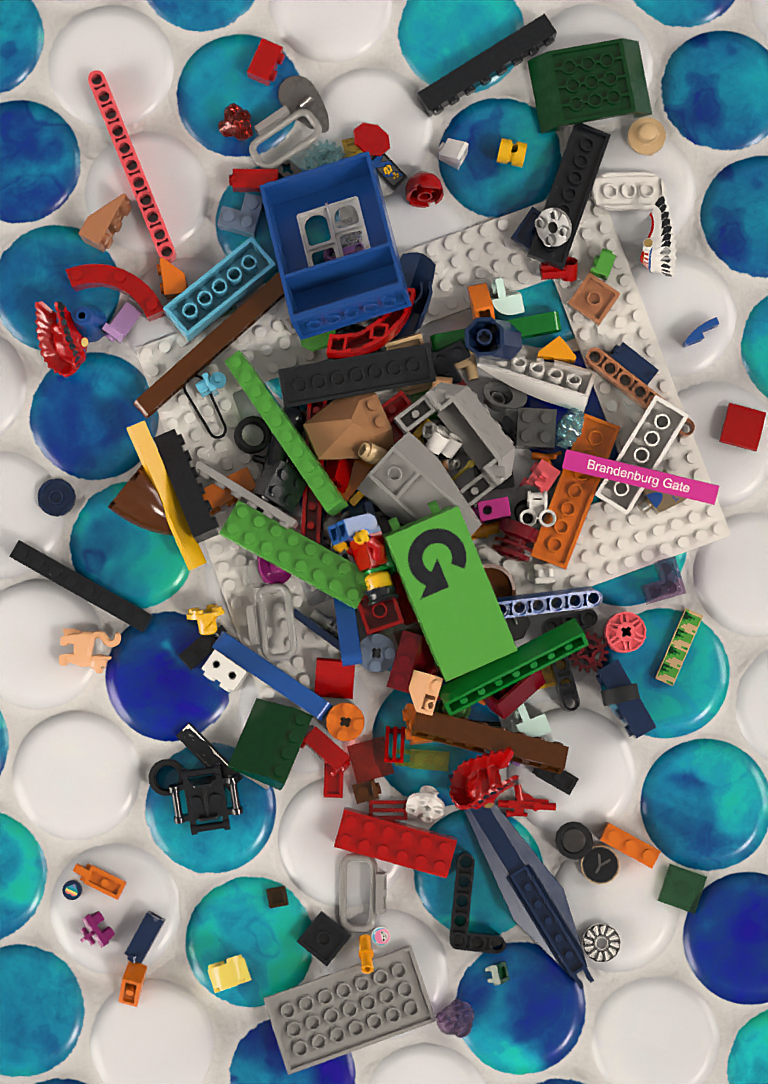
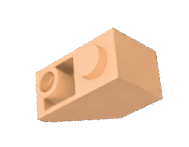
M417 670L413 671L408 689L417 712L432 716L443 678Z

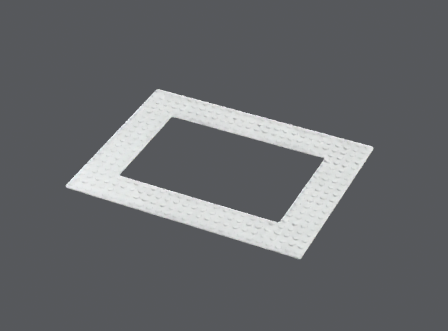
M590 194L568 257H574L578 260L577 280L565 282L561 279H551L556 286L586 369L594 371L585 362V356L591 348H599L611 357L610 351L616 344L620 346L624 342L659 370L647 386L666 401L684 411L608 211L598 208L592 201ZM546 201L532 206L542 212ZM532 206L399 253V258H401L402 254L409 252L422 253L429 257L436 265L432 284L433 294L422 325L471 308L467 286L486 282L490 297L492 298L496 297L495 294H492L490 283H493L492 278L500 276L503 278L506 294L547 281L541 280L540 277L541 262L527 257L528 250L510 239ZM604 248L612 251L616 257L607 281L599 279L621 294L598 326L567 304L591 268H595V266H592L596 255H600L601 250ZM285 296L197 374L202 376V374L207 372L209 377H211L213 373L221 372L226 376L225 386L217 389L219 395L214 397L227 426V433L224 437L215 439L210 436L185 395L183 388L157 410L165 432L175 429L178 434H182L186 443L183 445L184 450H188L192 457V461H190L191 467L196 466L198 461H201L225 477L248 467L256 485L261 476L258 463L252 461L254 454L243 452L235 444L234 430L242 419L234 400V394L242 391L243 388L224 362L226 359L240 350L247 356L264 382L278 378L277 369L328 360L327 347L312 352L301 346L297 333L291 335L281 318L289 313ZM231 314L217 319L190 342L179 332L138 347L136 352L149 388ZM378 317L361 321L352 325H361L367 327L374 323L378 319ZM344 327L336 329L337 333L340 332ZM592 353L589 355L591 361H599L597 354ZM605 366L604 369L608 374L614 373L612 366ZM597 373L593 387L606 421L620 426L615 440V446L618 454H620L646 411ZM194 377L186 384V390L212 434L220 436L224 432V426L210 395L202 398L195 386L201 379ZM621 377L620 383L626 386L629 385V380L626 377ZM635 389V395L644 397V391L642 389ZM686 424L681 428V431L684 433H688L690 430ZM244 427L242 437L247 444L251 445ZM693 433L687 438L676 436L656 471L662 472L665 469L669 474L712 484ZM200 475L196 478L198 484L202 483L204 488L215 483V480L210 477L208 480ZM641 494L628 515L604 500L590 506L567 569L564 570L554 566L555 583L535 584L534 565L549 563L530 557L529 553L523 552V554L530 557L529 562L526 563L509 560L491 550L492 544L501 546L495 540L475 548L482 564L493 563L505 568L514 579L516 595L591 587L726 538L730 535V531L717 498L715 505L687 498L659 514H656L653 509L643 514L637 506L645 500ZM243 497L239 500L245 504L247 503V500ZM226 505L221 508V512L212 516H215L219 523L218 533H220L235 505L231 507ZM538 524L535 529L540 530L541 526ZM221 535L205 540L207 551L240 643L266 659L262 654L261 645H250L246 615L247 606H256V593L260 589L253 588L252 584H248L247 566H249V561L257 560L258 556ZM526 543V546L533 549L534 544ZM291 575L289 580L283 583L291 591L293 610L297 609L309 618L316 608L328 617L334 616L336 618L334 599L309 606L299 578ZM400 575L394 576L391 579L396 587V593L400 595L396 600L404 624L374 633L388 637L394 644L396 653L398 644L394 633L419 624V622L412 623L408 596ZM281 591L267 592L263 596L269 650L272 654L285 653L289 651L290 643L284 595ZM539 600L533 602V607L538 606ZM357 607L356 616L361 642L363 638L367 637V633ZM294 617L298 644L296 654L291 659L274 662L266 660L308 689L315 687L317 658L341 659V652ZM312 620L314 623H316L318 626H320V627L323 629V626H321L320 624H318L317 622H315L314 620ZM374 648L371 656L373 658H380L381 649L378 648L376 650ZM361 664L355 665V672L365 669ZM252 674L260 699L276 702L286 698Z

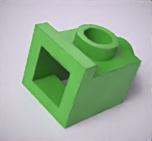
M603 248L600 255L595 256L592 264L595 268L592 267L590 273L607 281L616 255L612 251Z

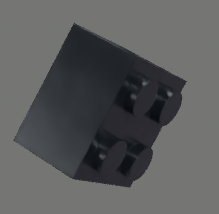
M269 460L252 493L280 511L293 514L308 484L299 472L283 461Z

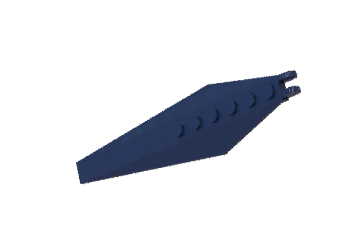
M453 773L448 775L450 779L453 777ZM495 803L491 808L482 807L464 810L513 920L563 970L573 977L580 989L584 988L577 973L582 970L587 980L592 983L594 979L587 969L588 966L562 886Z

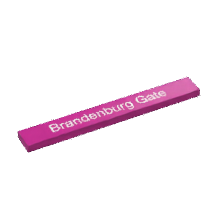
M566 449L562 466L563 469L715 505L719 485Z

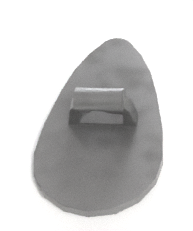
M300 75L285 79L278 91L282 106L285 105L290 114L298 109L311 111L320 122L322 133H326L329 130L328 113L313 83ZM301 116L297 118L300 123L314 130V127L306 117Z

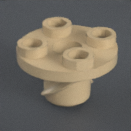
M640 118L631 125L628 131L629 146L641 155L652 156L665 143V129L654 118Z

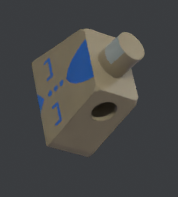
M645 488L641 493L645 500L637 506L643 514L650 509L659 514L687 498Z

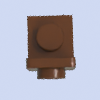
M374 779L352 785L357 804L379 799L378 794L382 793L379 782L375 783Z

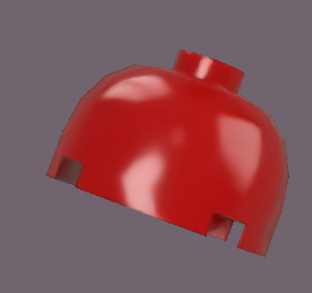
M422 171L411 176L405 188L406 200L409 201L411 206L418 208L429 207L428 203L435 202L437 204L444 196L440 179L429 172Z

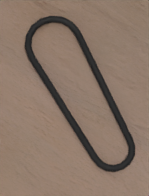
M196 375V376H195V377L200 378L201 380L204 379V378H203L202 376H200V375ZM185 385L183 387L184 393L190 401L191 405L193 406L194 410L196 411L197 415L199 416L200 420L204 424L210 436L215 439H220L224 437L227 433V426L212 393L209 394L210 398L224 426V432L220 436H215L212 434L203 417L201 416L200 412L198 411L197 407L195 406L194 402L192 401L191 397L189 396Z

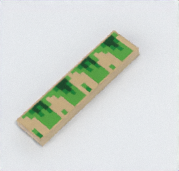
M687 608L684 609L654 679L670 686L674 685L703 615Z

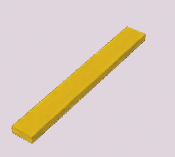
M145 420L126 428L144 470L159 494L166 513L167 522L188 570L207 563L199 543L197 544L193 538Z

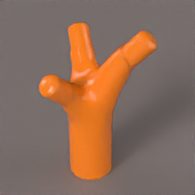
M532 452L531 459H543L554 466L550 460L556 459L562 452Z

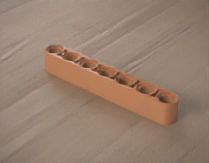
M594 347L587 352L585 356L586 364L645 411L655 395L661 397L601 349ZM592 353L597 354L599 361H591L589 355ZM605 366H612L614 373L608 374L604 369ZM626 377L629 380V385H622L620 378ZM635 389H642L644 397L636 396ZM687 418L684 423L689 426V432L684 433L680 429L677 436L687 438L694 432L695 425L691 419Z

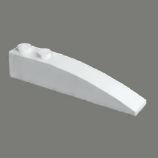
M520 355L514 357L511 361L501 362L480 358L477 363L479 368L517 390L548 403L580 413H584L597 374L595 371L563 361L554 360V363L544 362L543 358L529 360L525 359V356Z

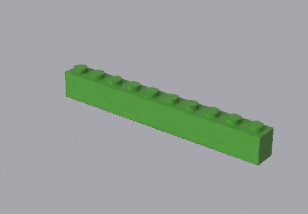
M239 350L226 359L224 362L326 512L334 517L349 506L247 356Z

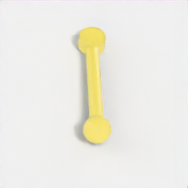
M469 460L467 465L452 477V480L455 481L468 468L474 467L475 461Z

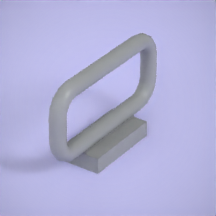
M284 105L254 126L258 137L251 142L249 153L261 169H276L315 142L322 133V127L311 111L298 109L290 114ZM301 116L306 117L314 127V133L271 163L264 162L257 152V146Z
M282 583L264 585L256 593V606L246 607L250 645H261L262 654L269 661L277 662L291 659L296 654L298 646L291 591ZM274 591H281L284 595L290 643L288 652L272 654L269 650L263 602L264 594Z
M351 853L344 856L340 862L339 923L347 931H369L376 924L377 914L386 913L387 873H378L377 862L374 858ZM351 861H365L370 865L369 921L366 924H351L346 920L347 865Z

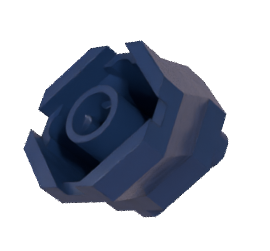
M492 317L475 318L464 331L465 347L477 358L490 359L495 362L511 361L522 349L521 332L507 321L493 319Z

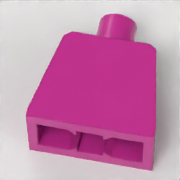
M508 497L477 502L478 507L472 508L481 523L499 521L502 518L511 519ZM490 508L492 512L486 515L483 513V510Z

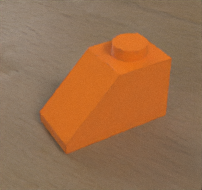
M128 962L122 978L118 1002L134 1007L138 1006L146 978L147 965L139 962Z

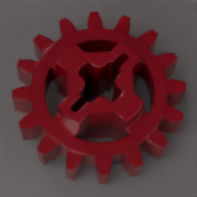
M586 631V639L597 643L595 646L589 644L586 647L587 649L595 648V650L590 653V657L588 655L580 656L579 654L585 651L584 647L579 652L572 653L569 661H574L572 667L579 666V672L583 668H585L586 673H589L590 668L596 672V666L602 668L601 661L608 660L604 657V654H608L609 651L604 650L607 643H601L603 637L597 639V633L590 636V632ZM600 651L599 659L596 661L594 657ZM578 659L586 660L588 665L580 663Z

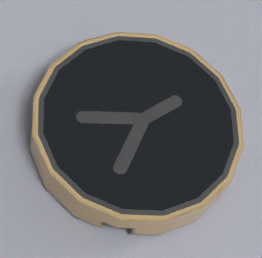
M603 845L593 846L589 854L583 857L580 862L584 876L595 884H607L617 876L620 868L616 853Z

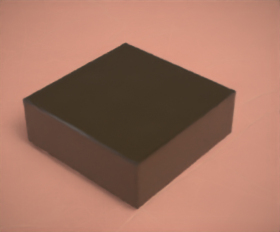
M285 885L266 889L270 909L289 905Z

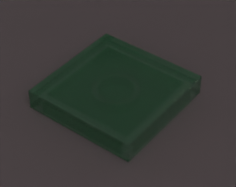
M669 863L657 901L695 914L707 877Z

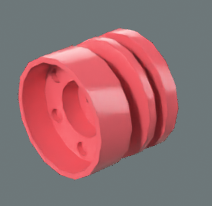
M621 612L611 616L606 621L602 636L604 642L607 643L611 650L617 653H628L637 650L643 644L646 638V627L638 615L632 612ZM626 628H628V629H629V630H628V633H629L630 635H629V636L626 635V636L623 637V636H622L623 632H622L621 629H626Z

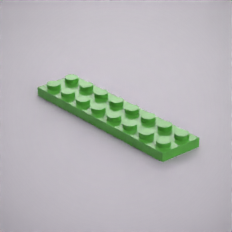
M239 500L237 501L219 535L356 610L364 596L363 592L367 590L365 578L368 576L365 573L367 570L360 571L358 566L290 528L289 530L278 524V521L268 518L258 510Z

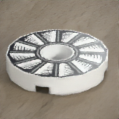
M594 924L587 928L582 936L583 950L588 958L595 962L604 963L611 961L620 951V936L615 928L608 924ZM600 937L605 938L607 941L606 946L603 948L596 946V940Z

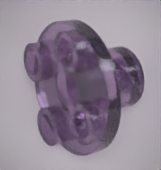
M456 999L436 1015L437 1026L446 1035H455L458 1038L466 1037L471 1032L475 1012L469 1003Z

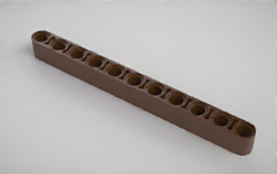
M278 272L135 400L133 405L145 418L153 415L285 296L280 273Z

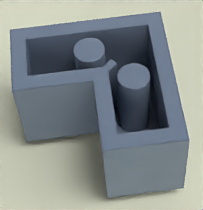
M246 193L241 211L222 206L217 222L218 228L246 237L252 236L255 239L264 211L262 197Z

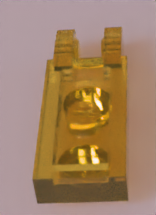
M396 749V753L399 755L400 749ZM404 749V754H410V762L394 763L396 766H407L414 769L448 771L450 752Z

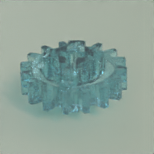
M319 140L318 146L311 145L313 150L307 149L309 156L305 157V161L309 163L305 164L306 169H314L313 160L318 163L317 167H320L322 160L328 158L329 162L324 164L336 162L333 159L334 153L338 160L344 158L345 153H340L342 150L341 146L335 148L336 142L330 145L328 140L325 141V144H322Z
M571 408L570 411L567 410L561 420L559 419L555 433V443L557 446L568 449L569 446L571 447L576 442V438L581 436L582 425L585 421L583 419V411Z

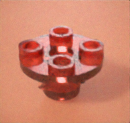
M235 103L226 106L224 110L225 119L218 123L220 133L224 137H235L240 141L252 137L253 131L249 121L251 115L248 110H243Z

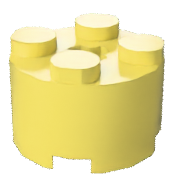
M242 954L226 959V964H224V961L208 966V974L215 993L252 980Z

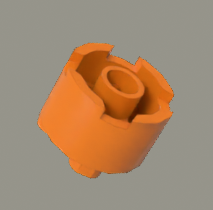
M340 703L329 711L326 717V726L329 733L335 739L351 741L362 733L365 726V718L362 711L356 705ZM342 717L350 718L349 727L341 726Z

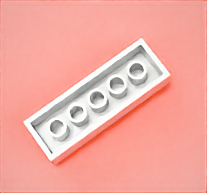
M655 395L616 461L656 470L689 414ZM604 479L595 496L628 515L644 488Z

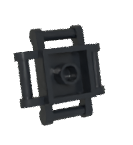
M220 763L210 767L187 770V768L181 769L183 782L168 785L175 812L173 817L174 823L181 824L190 821L192 835H197L198 832L217 829L230 830L229 815H240L243 813V806H240L237 788L238 776H223ZM224 784H229L232 807H228ZM181 790L185 791L188 813L185 814L182 813L179 795ZM220 816L223 817V821L197 825L196 821L213 820Z

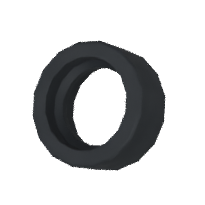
M257 416L244 418L234 430L235 444L240 450L248 454L260 453L269 445L272 431L264 419ZM254 424L262 430L264 436L259 445L251 446L244 441L242 430L245 426Z
M637 683L601 691L604 706L640 698Z
M163 759L155 763L150 769L148 775L149 784L157 794L171 796L169 789L158 785L156 774L160 768L171 766L177 770L179 775L178 783L183 782L181 776L183 766L176 760Z
M568 822L557 831L555 843L562 855L568 859L577 860L589 854L593 846V837L589 829L583 824ZM569 830H579L585 836V846L578 852H570L563 845V836Z

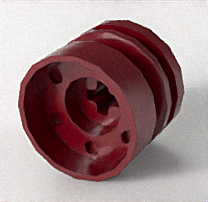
M502 518L498 531L505 536L504 538L495 537L494 540L500 543L501 546L492 544L491 550L509 560L528 563L530 557L523 554V552L532 554L533 550L527 547L526 543L535 544L540 531L521 522Z

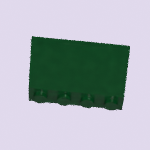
M256 698L227 768L281 791L287 781L313 715L294 707Z

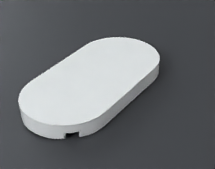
M651 172L604 173L594 181L590 194L594 204L604 211L653 210L658 198L665 197L666 187L662 179L660 180L656 174Z

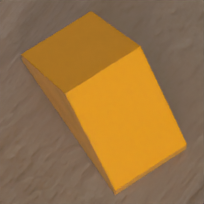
M560 335L537 354V358H543L544 360H558L567 363H575L576 355Z

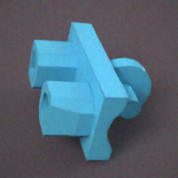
M207 372L202 374L204 379L195 384L202 398L211 393L214 397L219 395L217 389L225 386L226 376L221 372H215L211 377H209Z

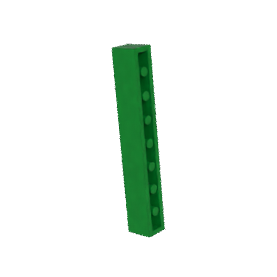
M574 618L517 647V651L476 668L441 686L439 696L448 714L452 716L588 646V641L582 628Z

